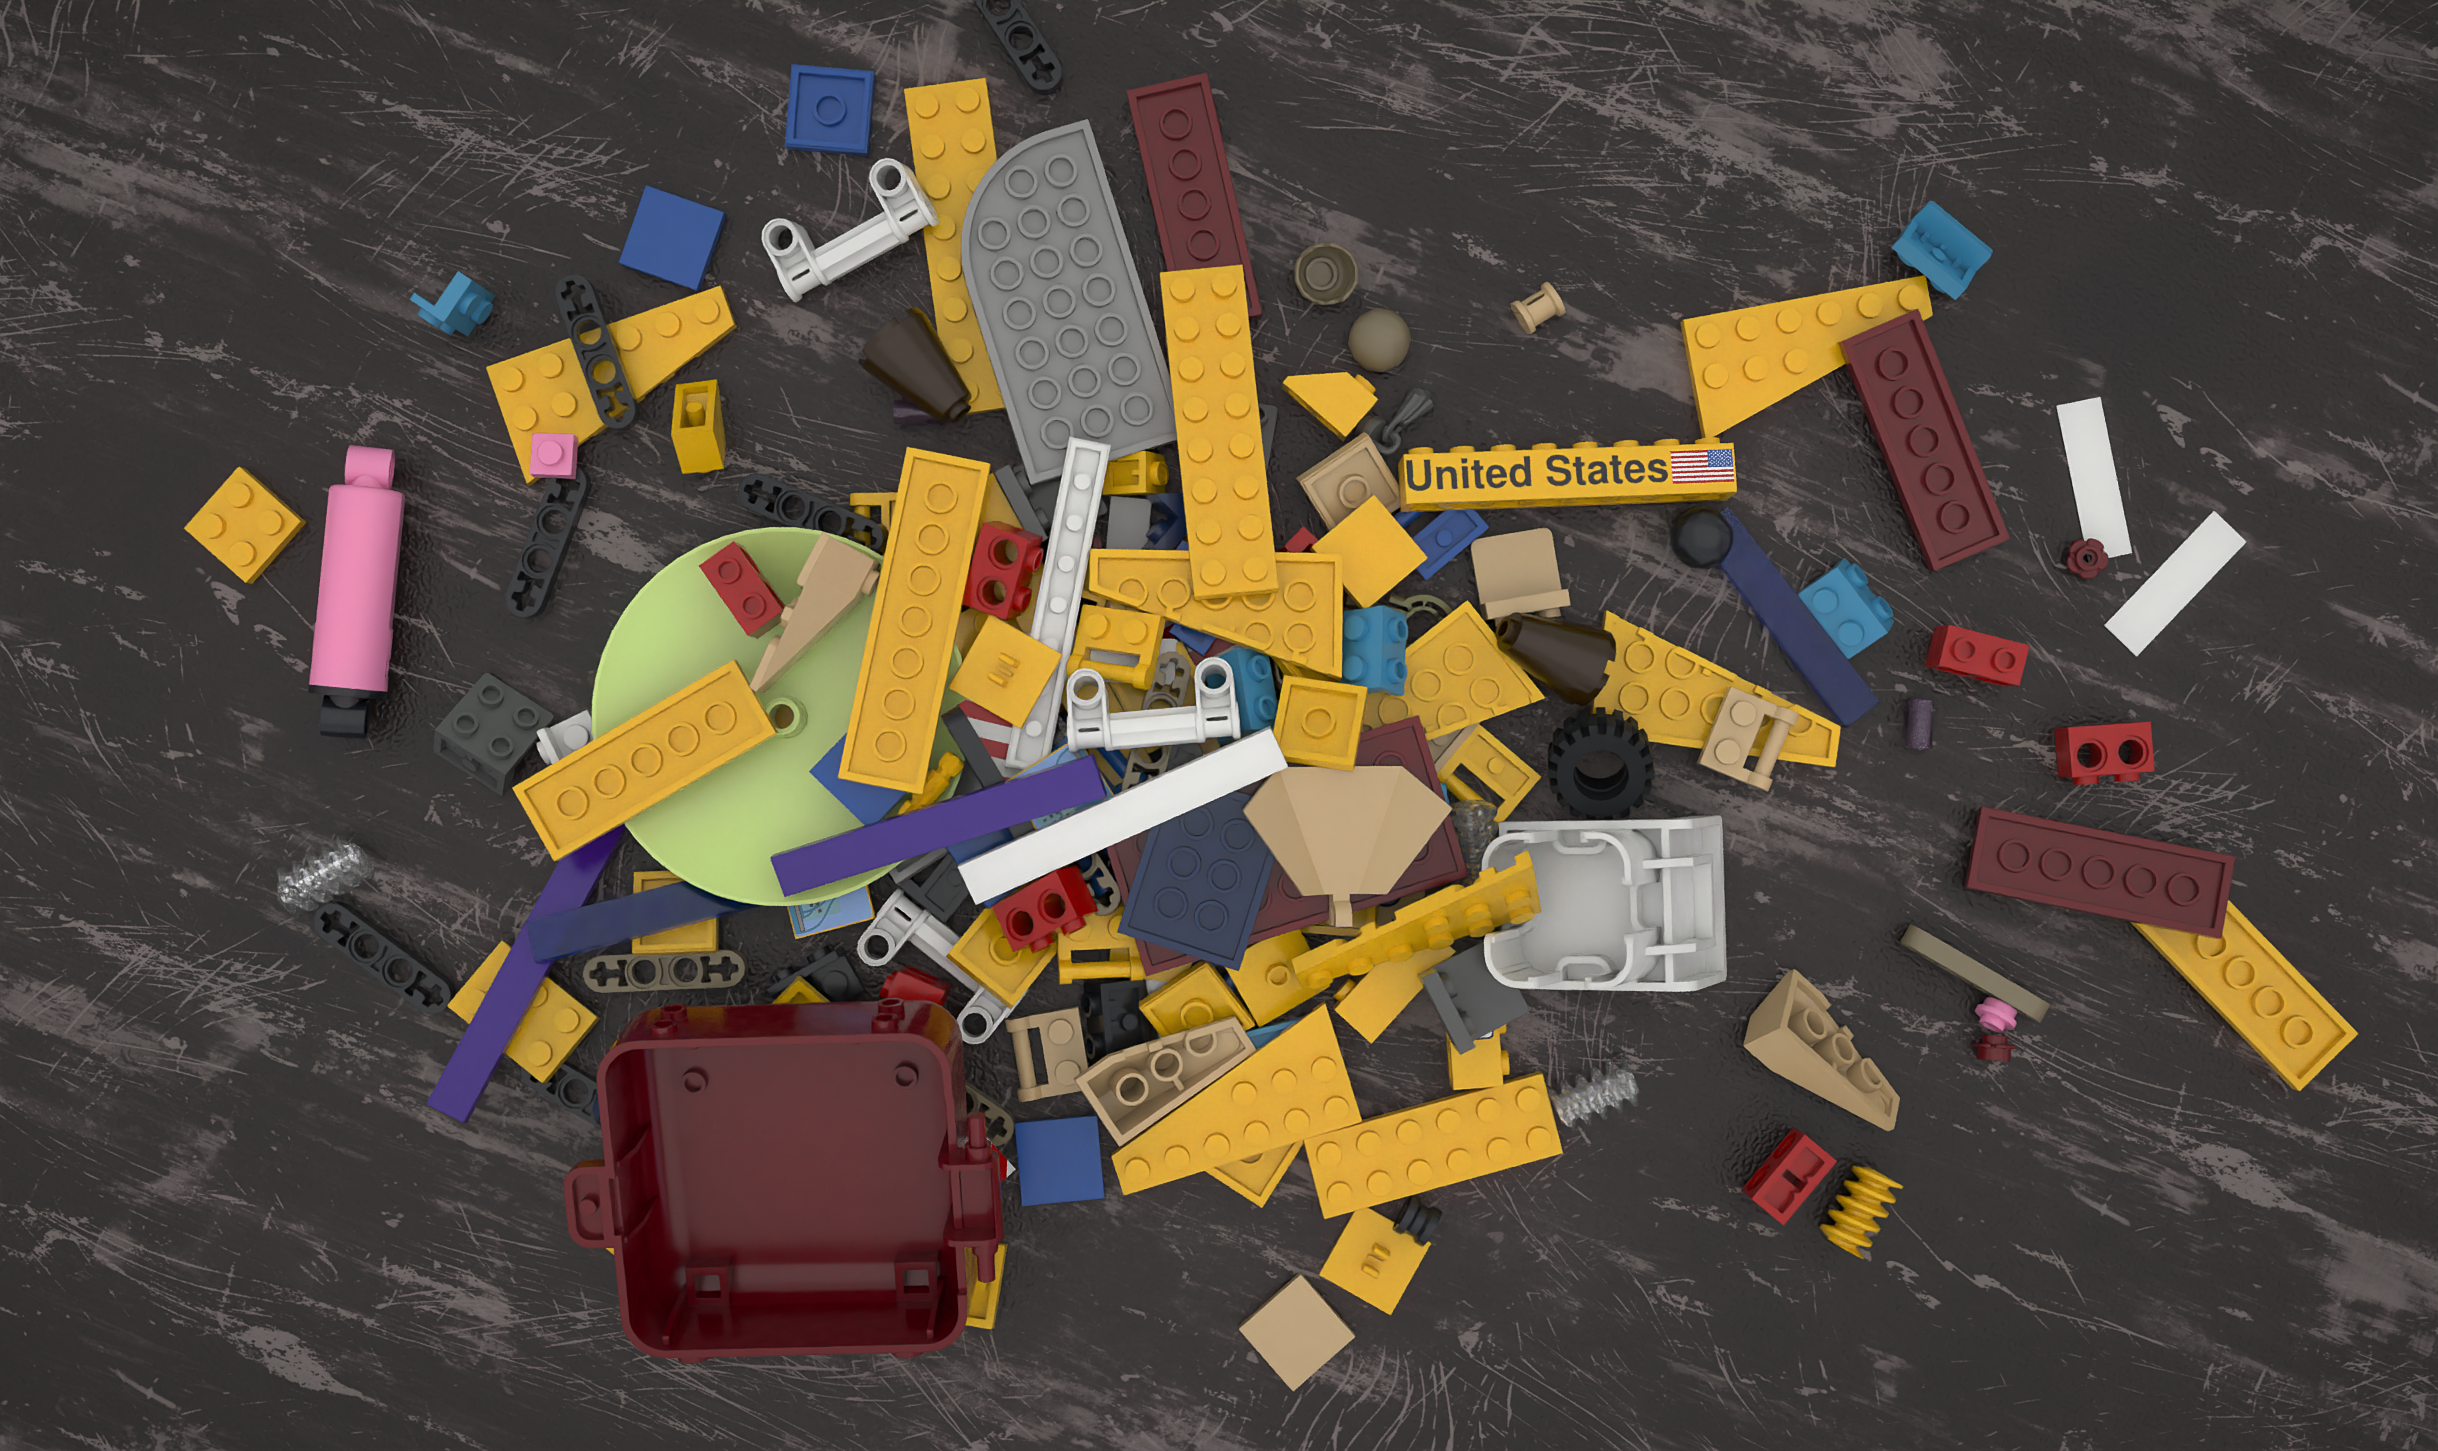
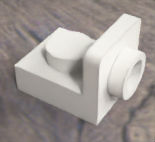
M585 710L550 728L544 727L537 731L540 739L536 743L537 749L547 765L554 764L593 741L591 710Z

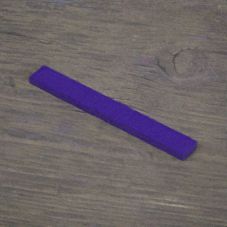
M1090 754L773 854L770 859L784 897L1101 799L1106 797L1107 792L1094 754Z
M625 824L618 826L558 862L426 1103L427 1105L462 1123L469 1121L628 829Z

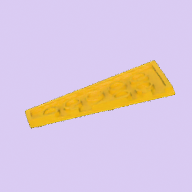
M1917 276L1682 320L1680 324L1702 438L1714 437L1846 364L1838 342L1916 309H1919L1923 321L1933 316L1926 276Z
M721 285L609 324L638 403L646 398L645 395L659 384H664L676 375L675 372L690 360L702 355L737 328L724 288ZM601 328L580 334L581 341L587 345L596 343L601 337ZM570 338L486 367L528 485H533L540 479L530 474L533 433L574 434L578 437L579 447L590 437H595L608 427L598 415ZM602 361L597 364L594 370V377L598 383L605 384L613 380L616 373L614 364L610 361ZM621 386L615 391H623V387ZM615 391L602 392L601 397L605 395L610 396L615 406V410L609 413L610 417L618 419L624 415L625 411L629 410V406L619 403Z
M1090 549V594L1144 613L1161 615L1167 621L1340 681L1342 679V553L1275 552L1278 592L1194 600L1189 551Z
M1467 600L1405 649L1407 678L1405 680L1403 696L1395 697L1385 692L1368 694L1361 733L1419 715L1426 740L1429 741L1545 699V697L1524 670L1498 649L1495 634Z
M1607 610L1604 611L1602 628L1611 632L1616 641L1615 662L1610 660L1607 662L1604 673L1610 676L1606 685L1597 697L1592 700L1590 714L1597 713L1596 707H1605L1606 714L1612 715L1614 709L1623 712L1625 721L1630 716L1638 721V730L1644 728L1648 735V742L1702 749L1727 687H1734L1799 714L1795 727L1790 726L1777 760L1826 767L1836 766L1841 726L1797 704L1790 703L1772 694L1771 691L1754 685L1680 646L1655 636L1650 631L1621 619ZM1764 715L1748 756L1760 757L1775 721L1774 719Z
M1528 850L1514 856L1516 861L1514 866L1503 871H1497L1492 866L1479 872L1480 877L1466 888L1459 884L1451 885L1395 911L1397 920L1384 926H1378L1373 921L1360 927L1361 932L1355 939L1349 942L1345 939H1334L1291 959L1301 987L1321 988L1332 983L1333 978L1346 974L1352 976L1362 975L1371 971L1374 965L1387 961L1391 963L1403 962L1410 959L1415 952L1424 949H1444L1452 945L1454 940L1468 935L1471 937H1481L1491 933L1494 927L1509 922L1511 924H1522L1534 918L1535 914L1542 911L1534 867Z
M1325 1001L1316 1006L1312 1012L1298 1022L1291 1024L1281 1031L1280 1035L1263 1047L1256 1049V1052L1207 1085L1189 1100L1187 1099L1177 1106L1175 1110L1161 1120L1150 1125L1112 1152L1111 1157L1123 1195L1125 1196L1362 1122Z

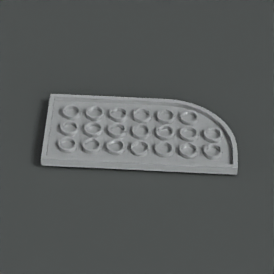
M1082 120L1034 135L1018 143L1003 154L983 176L968 204L961 235V262L966 288L1030 486L1062 476L1069 437L1111 445L1108 462L1139 451H1148L1177 442L1170 375L1089 120Z

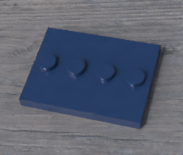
M1233 791L1150 828L1118 927V933L1239 971L1275 860L1271 851L1242 812L1253 796Z

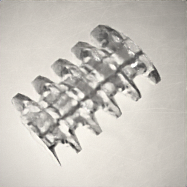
M1466 800L1449 804L1453 808L1452 811H1456V815L1450 817L1453 827H1457L1458 830L1455 833L1469 877L1449 882L1450 886L1459 884L1466 888L1472 885L1480 877L1479 872L1482 871V859L1487 847L1493 840L1498 838L1495 836L1498 831V822L1494 820L1497 815V806L1485 800Z
M343 836L336 837L337 851L326 843L321 846L323 859H320L316 853L310 851L306 855L308 867L296 859L291 864L294 872L293 875L284 867L277 869L279 879L277 884L278 894L290 915L300 918L304 910L313 911L318 907L319 902L328 903L332 900L334 894L337 896L343 895L348 890V886L352 888L361 885L363 878L367 880L372 879L375 875L374 867L360 846L350 843Z
M1624 1055L1621 1056V1069L1611 1060L1605 1063V1076L1599 1069L1593 1067L1590 1069V1082L1581 1073L1575 1075V1088L1565 1079L1560 1081L1559 1095L1550 1086L1546 1087L1560 1122L1565 1124L1573 1133L1577 1131V1118L1579 1117L1588 1127L1593 1125L1592 1112L1594 1111L1603 1120L1608 1119V1105H1611L1619 1114L1623 1113V1099L1625 1098L1634 1107L1639 1106V1089Z

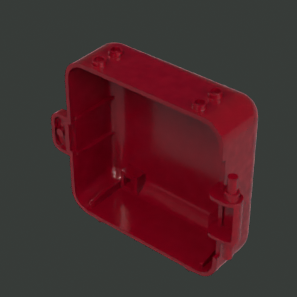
M886 998L880 1001L714 1006L670 1004L664 1007L648 1009L636 1015L625 1026L598 1067L596 1081L604 1160L580 1161L567 1174L563 1185L567 1225L572 1240L582 1247L614 1248L621 1324L625 1335L637 1349L657 1358H678L680 1362L686 1364L700 1363L711 1357L892 1353L897 1358L908 1359L920 1356L924 1352L944 1349L958 1339L966 1325L976 1286L977 1271L978 1281L988 1283L996 1279L994 1254L998 1251V1243L1004 1239L999 1154L992 1150L991 1141L987 1140L985 1113L972 1112L967 1115L962 1034L956 1019L947 1009L932 1001L903 1000L901 998Z

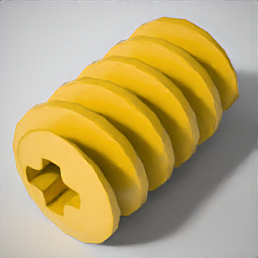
M1853 1165L1851 1170L1859 1178V1181H1844L1843 1185L1849 1190L1851 1195H1837L1835 1197L1843 1207V1210L1829 1209L1827 1213L1835 1221V1225L1821 1224L1819 1228L1828 1237V1240L1853 1255L1865 1259L1857 1246L1869 1248L1872 1246L1873 1242L1865 1234V1231L1878 1233L1881 1229L1874 1221L1873 1216L1887 1218L1889 1213L1881 1205V1202L1894 1204L1897 1199L1889 1191V1187L1902 1189L1904 1186L1868 1166L1860 1167Z

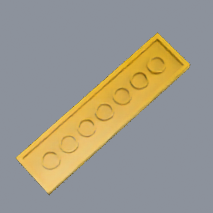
M986 78L904 89L916 179L922 191L931 202L939 219L938 225L933 227L929 224L923 227L937 333L972 395L968 403L971 409L966 415L1005 410L966 288L961 262V235L968 204L983 176L998 160Z
M1243 265L1160 272L1194 600L1278 592L1279 586Z
M907 447L838 774V779L922 796L924 794L963 605L967 577L971 566L991 469L990 463Z

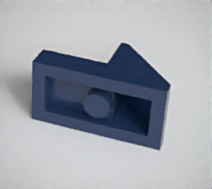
M1183 493L1145 495L1167 519L1165 521L1161 518L1148 530L1146 537L1149 540L1141 549L1173 550L1187 534Z

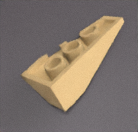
M822 532L796 582L801 585L802 592L799 597H795L790 604L785 606L780 617L782 619L780 626L784 628L782 636L775 635L769 642L749 688L756 692L765 693L858 605L864 594L870 596L879 583L881 573L877 572L880 563Z
M1792 969L1788 971L1750 1016L1743 1046L1771 1071L1886 1131L1893 1130L1900 1097L1870 1058L1862 1059L1850 1041L1854 1035L1845 1025L1839 1028L1827 1012L1831 1004L1825 996L1797 970Z
M1230 1016L1110 1053L1080 1073L1074 1080L1109 1134L1120 1147L1257 1050L1236 1017Z

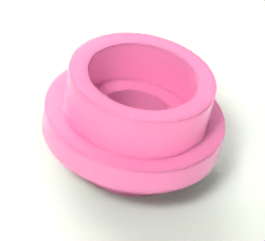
M1986 997L1984 1003L1978 1004L1975 1009V1013L1981 1017L1979 1023L1991 1031L2003 1033L2004 1029L2014 1030L2017 1024L2014 1020L2017 1011L1999 999Z

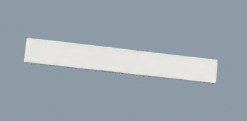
M1069 437L1030 637L1062 654L1063 657L1023 728L1020 729L1012 725L1004 767L1024 770L1051 753L1066 677V666L1071 652L1111 445Z
M1269 726L966 860L958 865V869L975 905L1281 771L1287 768L1288 764Z

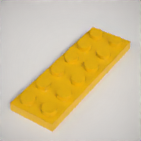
M733 659L512 787L554 861H560L779 734L757 694L749 688L750 682L737 660Z
M2229 900L2222 939H2213L2131 922L2294 1090L2301 1091L2358 1035L2355 1029Z
M1540 1071L1503 1081V1087L1472 1089L1363 1119L1360 1123L1303 1140L1324 1219L1563 1153L1544 1077Z

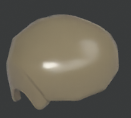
M1321 242L1309 246L1302 251L1294 265V282L1302 297L1316 305H1332L1349 298L1358 284L1359 266L1352 253L1343 246L1333 242Z
M1374 308L1361 314L1355 320L1350 329L1348 346L1353 360L1369 371L1386 372L1394 367H1398L1405 359L1411 344V334L1405 319L1392 309Z

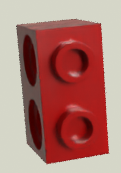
M1000 521L983 523L967 577L963 605L1005 620L1021 615V612H1025L1032 596V590L1028 588L1032 573L1039 569L1043 559V549L1040 548L1043 536ZM1008 541L1013 542L1017 548L1018 554L1014 562L1009 560L1005 553V546ZM996 581L1001 582L1005 587L1006 597L1003 602L994 594Z
M733 541L699 565L747 636L758 639L781 623L782 619L780 617L784 611L785 604L744 546Z
M1952 625L1934 627L1925 667L2001 687L2020 686L2030 645Z
M2151 722L2054 728L2058 777L2073 778V785L2098 784L2099 775H2113L2114 782L2140 780V772L2155 771ZM2124 741L2131 749V756L2125 763L2120 759L2118 753L2119 747ZM2083 744L2090 751V760L2085 766L2081 765L2077 758V752Z
M1077 865L1055 870L992 906L1013 952L1030 948L1032 954L1053 945L1055 941L1052 936L1061 931L1064 936H1067L1087 926L1085 918L1099 911ZM1061 897L1065 902V910L1061 905ZM1029 916L1033 920V927L1030 924Z
M907 964L898 972L894 970L892 975H888L879 997L882 999L927 1000L943 1006L953 984Z
M1793 1127L1741 1191L1784 1226L1837 1161L1808 1136Z

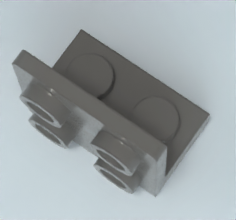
M1008 464L995 471L994 473L1024 530L1043 536L1040 548L1046 546L1049 542L1061 477L1030 486L1023 464L1013 469ZM1102 497L1100 498L1097 518L1108 512Z
M484 673L435 729L433 753L503 797L513 785L515 766L539 739L537 731L544 727L548 728L552 724L554 716L489 673Z
M1484 940L1417 974L1454 1048L1460 1055L1476 1047L1473 1042L1474 1040L1529 1012V1007L1519 988L1508 987L1500 983L1490 973L1485 962Z

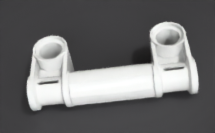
M890 158L881 159L876 162L870 171L869 180L884 212L815 249L804 227L795 222L777 218L765 225L762 231L763 246L777 270L784 290L795 303L802 299L803 293L820 284L827 286L843 275L894 247L907 242L909 235L929 224L933 227L939 224L938 216L931 202L922 191L913 171L908 166ZM898 169L901 181L895 189L888 190L885 186V177L891 170ZM789 228L793 235V241L787 249L782 250L778 243L779 235L783 230Z
M1217 657L1204 659L1198 664L1194 676L1195 706L1110 713L1108 691L1103 678L1098 672L1087 668L1075 671L1068 679L1066 687L1068 705L1067 737L1070 754H1077L1079 749L1104 747L1106 751H1113L1118 749L1205 743L1207 738L1232 736L1234 740H1240L1238 701L1236 702L1235 682L1231 666L1225 660ZM1212 674H1221L1226 678L1224 685L1217 689L1206 687L1204 681ZM1094 685L1098 687V692L1092 699L1081 700L1077 697L1079 690L1083 686Z
M898 887L879 910L875 920L860 937L857 947L859 957L870 966H881L891 961L907 941L911 942L974 992L975 995L961 1011L956 1021L960 1027L963 1041L969 1044L984 1042L990 1037L1001 1021L1010 1015L1029 989L1026 990L1010 1010L946 957L961 936L928 909H920L903 895L904 890ZM897 908H899L902 912H904L907 916H909V917L911 918V921H910L907 917H905L902 913H900V912L897 910ZM873 935H880L888 941L889 951L883 958H875L868 952L867 943ZM971 1013L981 1014L987 1022L986 1031L980 1035L968 1033L964 1026L965 1017Z

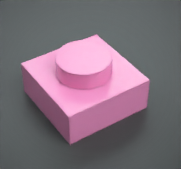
M533 433L530 474L538 478L576 479L578 437L574 434Z

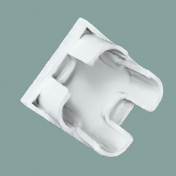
M1720 815L1688 816L1672 819L1499 822V837L1493 840L1487 847L1482 859V871L1492 866L1497 871H1503L1516 865L1514 856L1528 850L1534 867L1542 912L1535 914L1534 918L1522 924H1511L1509 922L1502 925V930L1485 935V962L1490 973L1497 981L1508 987L1519 989L1685 992L1700 990L1726 980L1723 828Z

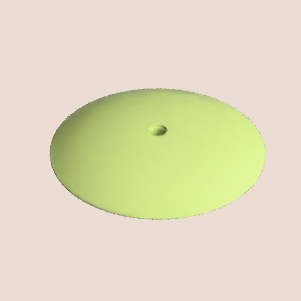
M769 527L746 530L722 536L702 544L680 556L658 572L638 592L624 610L612 630L602 653L592 698L591 727L593 740L733 659L738 661L751 683L769 642L775 635L782 636L784 628L778 624L758 639L747 636L699 565L735 541L745 547L786 606L795 597H799L802 592L801 585L796 582L823 531L797 527ZM826 533L880 563L877 572L881 573L883 556L847 538ZM878 585L870 596L864 594L861 602L765 693L755 691L779 734L624 823L643 848L672 873L698 888L738 902L763 906H795L837 898L863 888L884 876L904 861L902 860L784 897L770 859L773 854L865 826L809 771L848 731ZM956 642L952 653L940 716L967 699L948 688L963 662ZM788 705L793 710L794 720L789 727L782 729L777 725L775 715L780 707ZM939 717L931 755L930 771L933 768L935 770L938 768V761L949 751L957 755L965 763L964 756L941 717ZM962 770L955 778L951 777L949 780L951 784L935 803L953 797L961 778ZM907 793L882 820L897 816L903 804L907 800H912V793Z

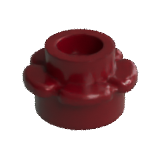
M2089 538L2087 541L2077 540L2072 543L2066 558V564L2070 572L2079 574L2083 579L2096 577L2099 574L2098 572L2104 570L2108 565L2109 557L2103 550L2104 545L2099 540ZM2086 554L2091 556L2090 562L2084 561Z
M1982 1035L1981 1043H1973V1047H1977L1978 1060L2011 1062V1049H2016L2015 1045L2007 1044V1036Z

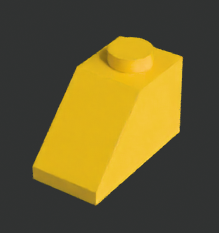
M1347 372L1288 376L1282 383V389L1343 442L1378 401L1373 395L1376 391L1374 386L1359 374L1355 378Z
M717 379L676 384L671 437L682 474L708 473L713 470L724 469L726 441Z

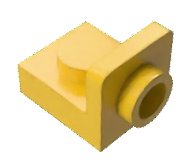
M1139 451L1108 462L1102 495L1111 497L1165 494V485L1169 479L1165 456L1149 451Z

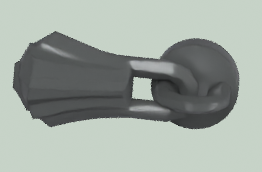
M1414 387L1410 389L1397 410L1395 418L1389 425L1387 421L1379 416L1372 417L1367 415L1359 422L1355 435L1358 437L1364 432L1367 433L1382 455L1395 453L1401 445V438L1398 433L1434 406L1430 392L1426 388ZM1391 440L1393 441V445L1391 447H1385L1382 444H1380L1381 442L1386 444L1389 443Z

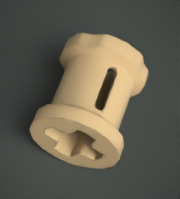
M1547 281L1541 284L1540 291L1522 302L1515 301L1511 303L1514 316L1527 334L1535 332V327L1554 315L1560 317L1566 313L1560 296Z

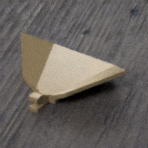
M1355 766L1354 772L1324 767H1287L1269 775L1242 812L1302 896L1329 895V925L1334 927H1353L1350 894H1388L1453 808L1403 766Z

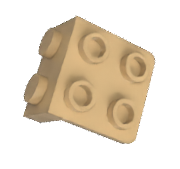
M1548 528L1479 538L1471 543L1470 551L1481 616L1484 621L1494 620L1495 627H1497L1503 618L1508 617L1514 612L1535 613L1536 616L1554 618L1561 616V608L1571 605L1568 589H1561L1552 532Z

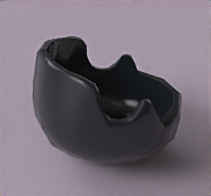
M1693 506L1680 513L1671 525V550L1676 558L1688 567L1708 570L1722 563L1732 550L1734 532L1731 524L1717 509L1707 506Z

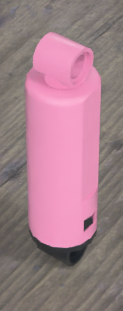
M349 445L345 463V485L336 484L329 488L308 693L325 695L320 714L321 736L365 740L370 720V699L387 700L389 660L391 659L392 627L405 506V495L391 490L395 469V452L391 449Z

